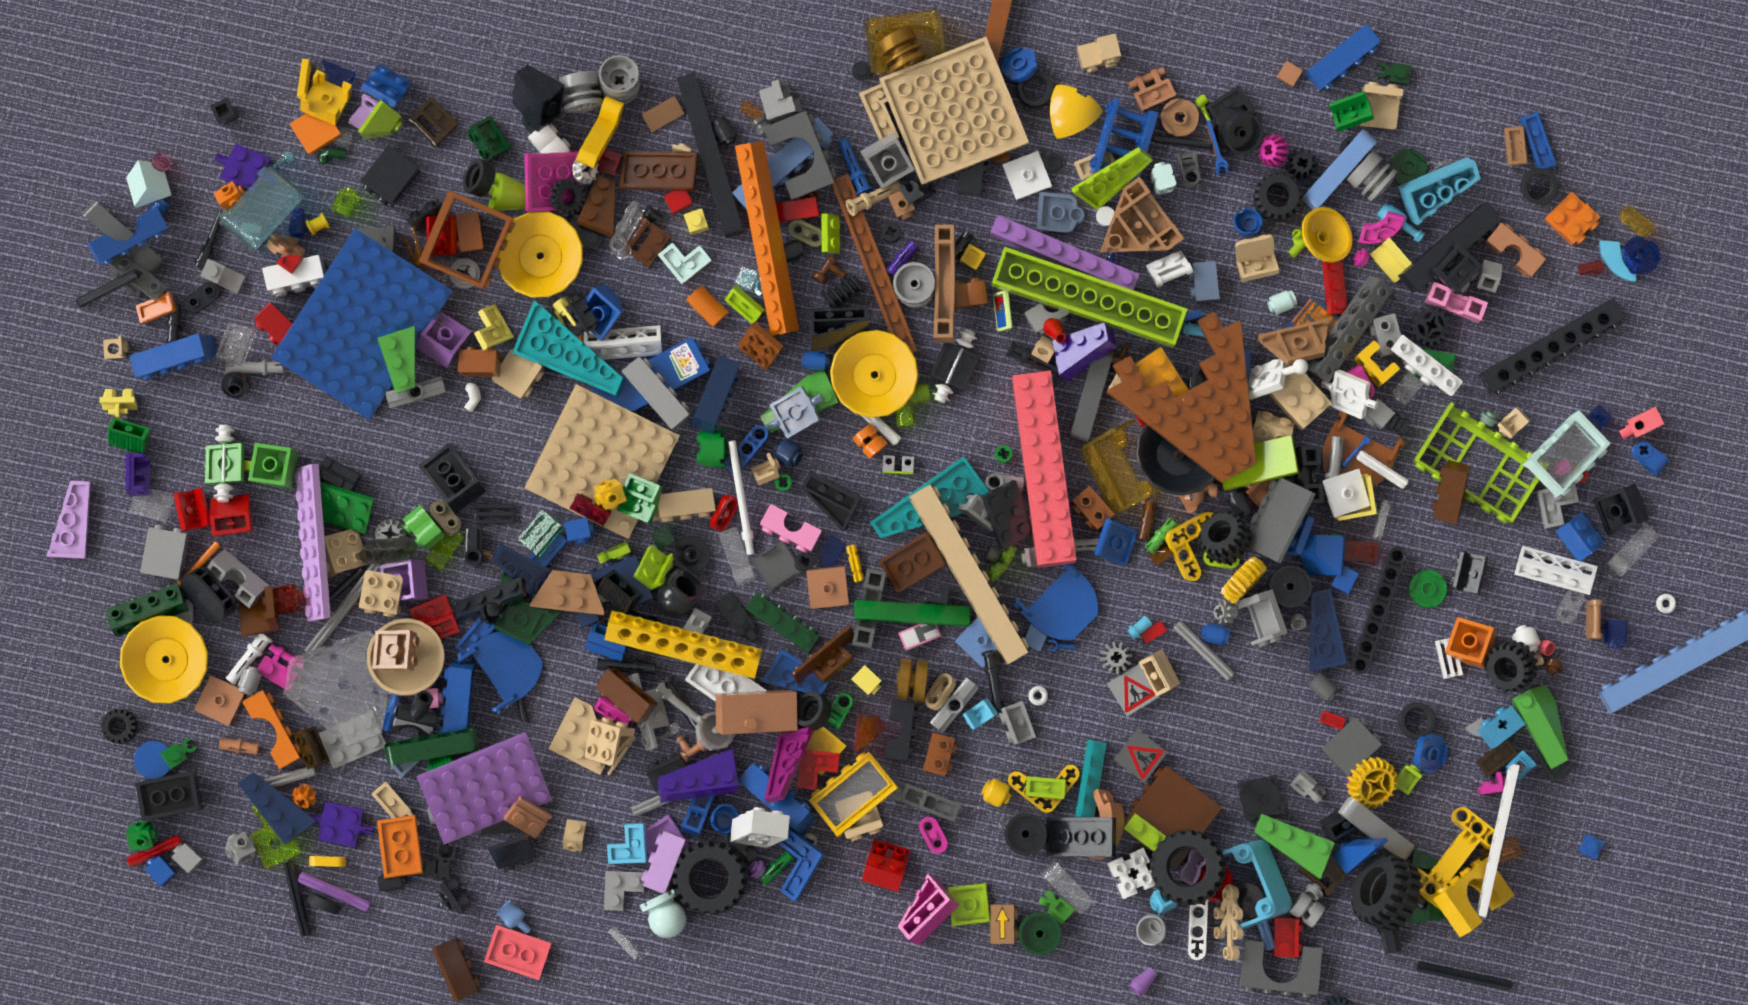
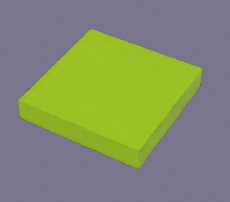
M986 883L948 887V892L959 904L951 913L952 926L990 922Z

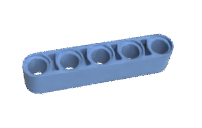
M1362 129L1302 197V201L1312 210L1320 207L1378 141Z

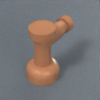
M683 735L676 739L683 750L680 754L686 763L690 761L689 758L699 751H708L698 742V739L696 741L697 744L692 748L684 740Z

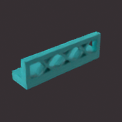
M1087 740L1075 817H1095L1097 804L1092 792L1100 787L1107 743Z

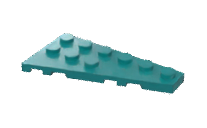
M533 301L512 353L617 396L624 378L537 301Z
M963 456L872 520L870 524L880 538L924 526L909 497L928 485H931L932 488H937L941 495L938 498L941 504L945 503L950 511L949 518L964 514L957 508L960 504L968 502V499H966L967 495L977 494L981 497L988 493L989 490Z

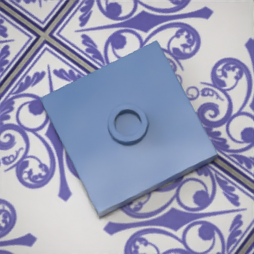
M978 617L955 640L982 668L985 666L981 652L997 650Z

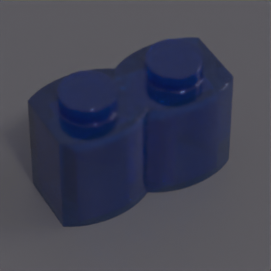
M1605 621L1604 645H1607V649H1622L1623 645H1627L1628 621Z

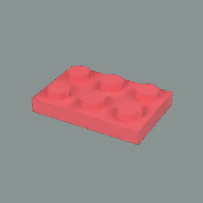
M496 925L484 962L540 980L552 943Z

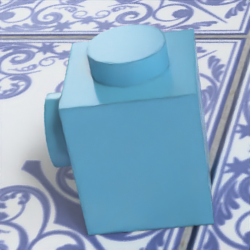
M1158 889L1150 897V905L1154 911H1157L1158 915L1164 914L1178 905V903L1162 895Z

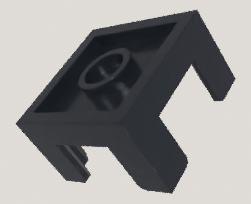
M1277 775L1237 783L1245 821L1257 819L1261 814L1271 816L1285 813L1277 786L1279 784Z

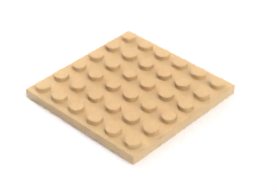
M987 37L879 78L921 185L1029 144Z
M575 384L524 488L587 518L569 509L577 493H583V495L593 499L592 504L595 505L594 495L596 493L594 487L598 486L602 481L616 479L623 488L630 473L656 483L680 435ZM617 506L611 509V515L603 527L629 539L638 519L617 511Z

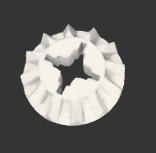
M575 159L573 163L575 179L581 184H591L592 180H596V174L599 173L597 171L599 164L597 163L594 169L590 167L587 172H584L582 170L587 166L577 162Z

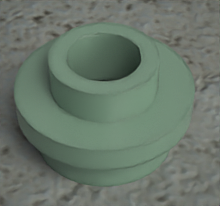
M1488 410L1481 413L1482 417L1480 420L1486 425L1494 427L1495 424L1499 423L1498 415Z

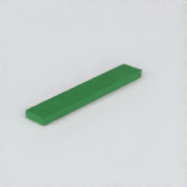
M854 601V621L969 627L970 607Z

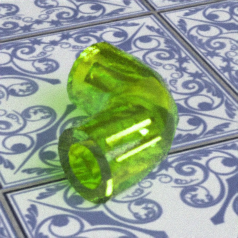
M928 383L916 385L914 394L904 407L896 411L897 428L916 425L915 408L921 403L931 402Z

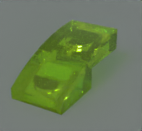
M459 533L454 536L445 534V537L435 545L425 561L439 571H442L464 537Z

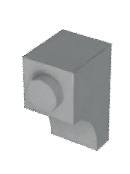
M210 259L207 260L200 275L204 280L238 295L246 279V276Z

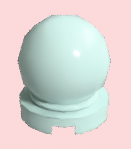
M675 889L669 891L671 895L666 892L646 902L648 906L645 903L639 905L642 912L647 911L649 913L648 922L651 930L662 938L676 937L683 931L686 925L685 910L679 903L674 901V897L678 896Z

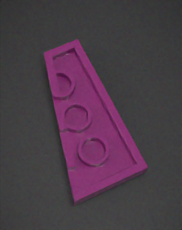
M810 727L778 735L764 798L768 803L785 799L814 732Z

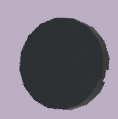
M1249 881L1234 885L1239 891L1237 903L1243 911V918L1241 920H1252L1258 917L1255 907L1259 900L1265 898L1263 890L1258 885Z

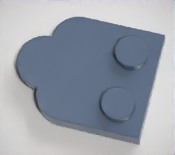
M1048 192L1039 193L1036 231L1066 234L1071 232L1075 225H1079L1084 221L1085 212L1081 207L1077 206V200L1072 195Z

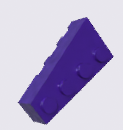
M733 749L660 776L657 783L660 803L737 793L739 785Z

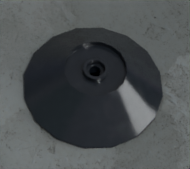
M1145 424L1138 436L1136 457L1140 471L1151 485L1167 494L1185 496L1200 492L1215 480L1211 474ZM1175 452L1181 453V457L1177 458Z

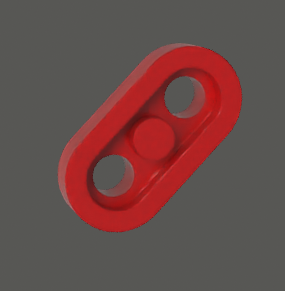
M727 494L721 498L715 509L716 511H714L710 519L712 529L719 532L727 529L739 506L738 499L735 496Z

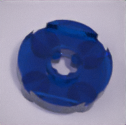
M1633 237L1621 249L1622 260L1631 274L1645 275L1652 272L1658 265L1660 251L1653 241L1649 242L1646 240V237ZM1638 252L1644 254L1645 257L1640 259L1637 255Z

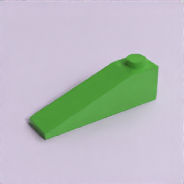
M824 370L806 376L787 393L789 394L801 386H804L811 398L821 393L825 400L815 405L818 413L838 405V400ZM771 408L760 416L764 427L775 420ZM778 426L775 429L771 430L769 433L780 430L781 428H779Z

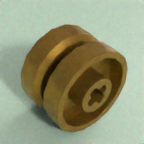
M901 658L896 685L898 687L897 700L907 701L909 691L913 689L914 702L924 703L928 661L918 660L916 671H912L913 661L909 658Z

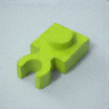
M626 541L609 548L607 551L598 553L597 557L601 564L612 558L622 559L623 556L628 555L631 551Z

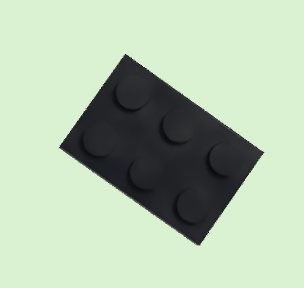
M1011 480L981 496L1000 549H1004L1033 534L1032 526L1015 480Z

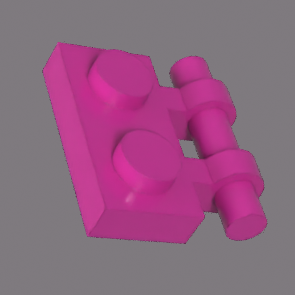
M271 644L268 650L274 653L273 658L265 655L257 669L260 670L259 673L263 677L290 691L299 674L293 671L295 666L302 670L305 662L301 661L297 655L293 656L286 652L285 648ZM280 658H283L289 662V665L285 667L278 663Z

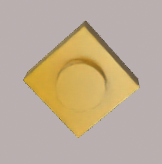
M969 244L960 262L977 270L986 253Z

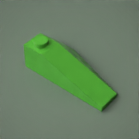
M1543 685L1529 689L1513 698V707L1526 723L1525 727L1550 769L1552 770L1567 762L1568 756L1556 701L1547 686Z

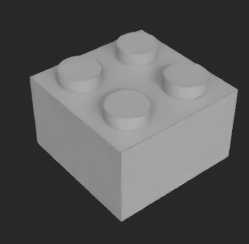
M893 132L860 151L881 189L915 170Z

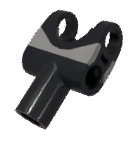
M420 691L411 705L398 703L392 717L391 732L397 733L403 728L412 727L418 730V737L429 735L437 718V712L429 710L433 702V696L427 691Z

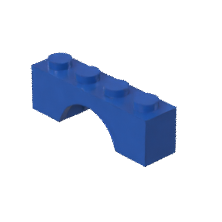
M155 207L137 217V229L128 240H115L105 234L86 245L97 264L103 262L104 265H107L114 261L113 257L120 253L123 256L131 252L130 247L134 245L140 247L148 243L147 238L151 236L157 238L165 234L164 229L168 228L158 208Z

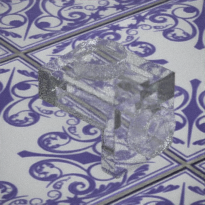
M1408 372L1393 390L1394 398L1400 403L1408 404L1424 383Z

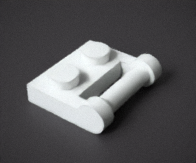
M1181 250L1146 265L1147 271L1158 288L1163 286V283L1184 274L1189 275L1193 273L1190 263Z

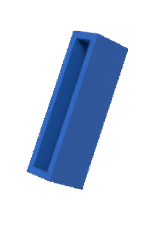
M1365 24L1311 67L1305 75L1319 92L1323 89L1327 91L1335 84L1333 82L1338 77L1342 79L1349 73L1348 69L1350 67L1360 65L1364 61L1363 57L1368 53L1370 56L1379 49L1378 45L1381 41L1370 27Z

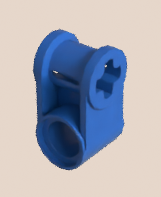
M1648 442L1637 443L1631 449L1633 458L1655 476H1658L1670 461ZM1641 447L1644 448V450H1643V453H1644V454H1640V451H1641V450H1640L1639 448H1641Z

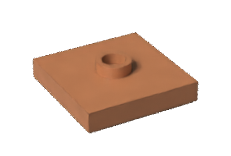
M845 566L806 570L811 609L849 605Z
M210 675L194 710L230 726L245 694L238 692V687Z

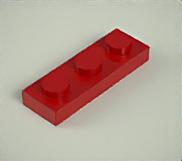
M1340 260L1334 263L1322 261L1328 315L1343 314L1347 308L1343 261Z

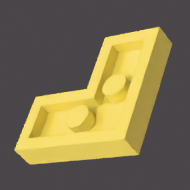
M496 304L483 308L478 312L486 328L478 330L474 334L483 350L507 342L514 337Z

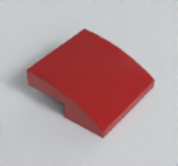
M446 594L409 608L413 619L427 624L437 633L440 639L460 632Z

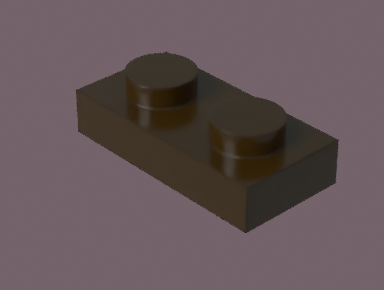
M1506 739L1499 746L1488 751L1475 763L1485 776L1489 777L1515 757L1518 752Z

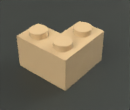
M1116 33L1099 37L1096 42L1077 46L1076 49L1082 72L1092 73L1098 71V68L1103 66L1106 69L1115 67L1121 58Z

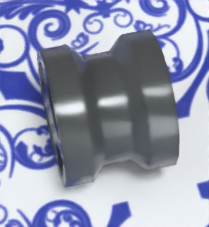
M765 113L750 122L756 128L758 136L764 133V127L773 124L767 120Z

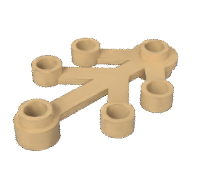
M1227 884L1222 891L1223 901L1220 907L1214 908L1213 911L1215 919H1223L1220 927L1214 928V937L1216 939H1223L1227 929V947L1223 949V957L1229 961H1236L1239 959L1240 952L1239 947L1233 945V939L1241 940L1243 938V930L1237 920L1243 918V911L1237 903L1239 898L1238 888L1232 884Z

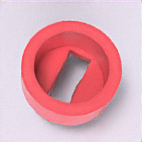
M1549 640L1541 641L1538 646L1539 652L1547 657L1551 656L1555 650V643Z

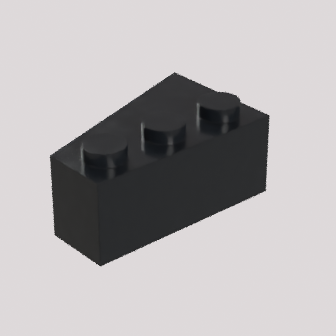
M812 470L809 471L801 486L803 492L844 532L862 496Z

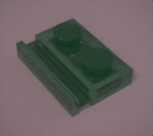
M541 510L517 539L540 557L564 527Z

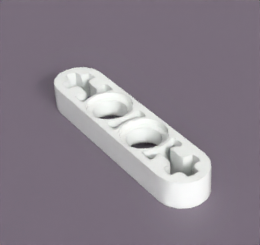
M1206 900L1205 905H1190L1188 955L1194 960L1202 959L1206 953L1208 900ZM1194 908H1203L1204 915L1201 918H1196L1193 915ZM1196 926H1200L1203 929L1202 936L1198 938L1192 934V930ZM1192 939L1197 941L1203 940V944L1199 943V949L1202 950V953H1199L1198 957H1195V954L1191 952L1192 949H1195L1196 943H1191Z

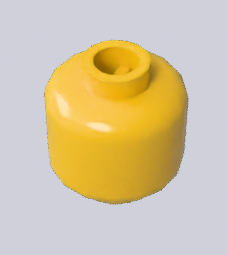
M998 779L988 780L981 792L983 800L995 807H1000L1003 803L1007 804L1011 797L1009 785Z

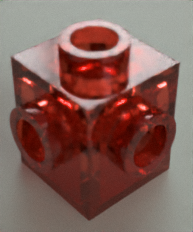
M297 584L274 588V603L279 615L301 611V602H304L303 592L298 590Z

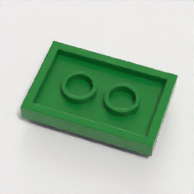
M320 481L323 521L366 534L375 498Z

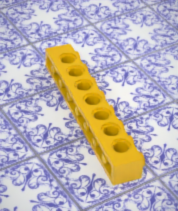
M615 611L611 612L604 638L606 641L755 679L762 649L753 646H746L734 641L719 639L714 636L692 632Z

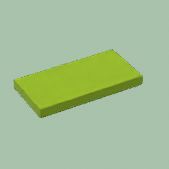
M1290 435L1254 444L1256 464L1222 482L1223 489L1227 491L1298 474L1299 470L1293 437Z

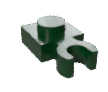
M1393 62L1390 68L1385 63H1379L1378 67L1383 68L1385 73H1377L1376 77L1383 79L1387 76L1390 77V83L1408 85L1412 65Z

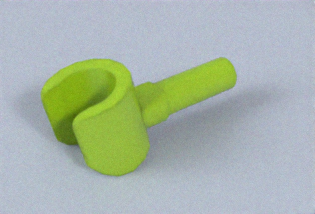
M1200 95L1195 103L1203 111L1206 120L1211 121L1205 107L1209 101L1205 95Z

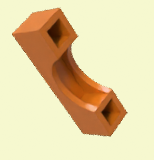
M262 690L242 701L251 718L266 719L274 726L277 739L270 753L279 769H284L302 759L298 745L294 744L291 738L293 733L289 726L285 727L282 720L284 717L279 709H275L273 705L275 700L270 692L266 693L265 690Z

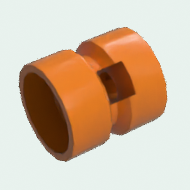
M871 423L852 438L858 447H863V453L869 460L888 445L882 436L877 435L878 431ZM871 437L873 440L867 443L866 439Z

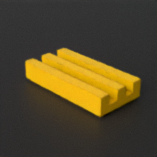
M302 59L297 92V97L300 100L304 93L308 94L312 67L309 59Z

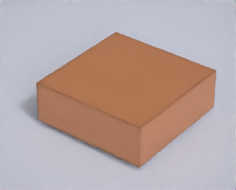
M1286 61L1276 78L1293 87L1303 70Z

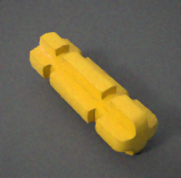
M855 544L846 547V550L850 556L848 558L851 571L854 573L853 579L854 582H861L864 580L863 572H861L859 555L856 553L858 552Z

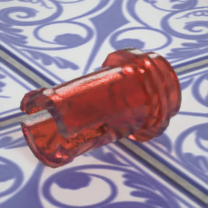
M1596 259L1595 262L1579 263V275L1593 273L1599 275L1600 272H1603L1602 261Z

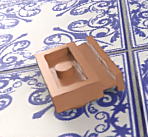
M519 796L517 802H514L503 818L506 822L536 839L552 816L549 812Z

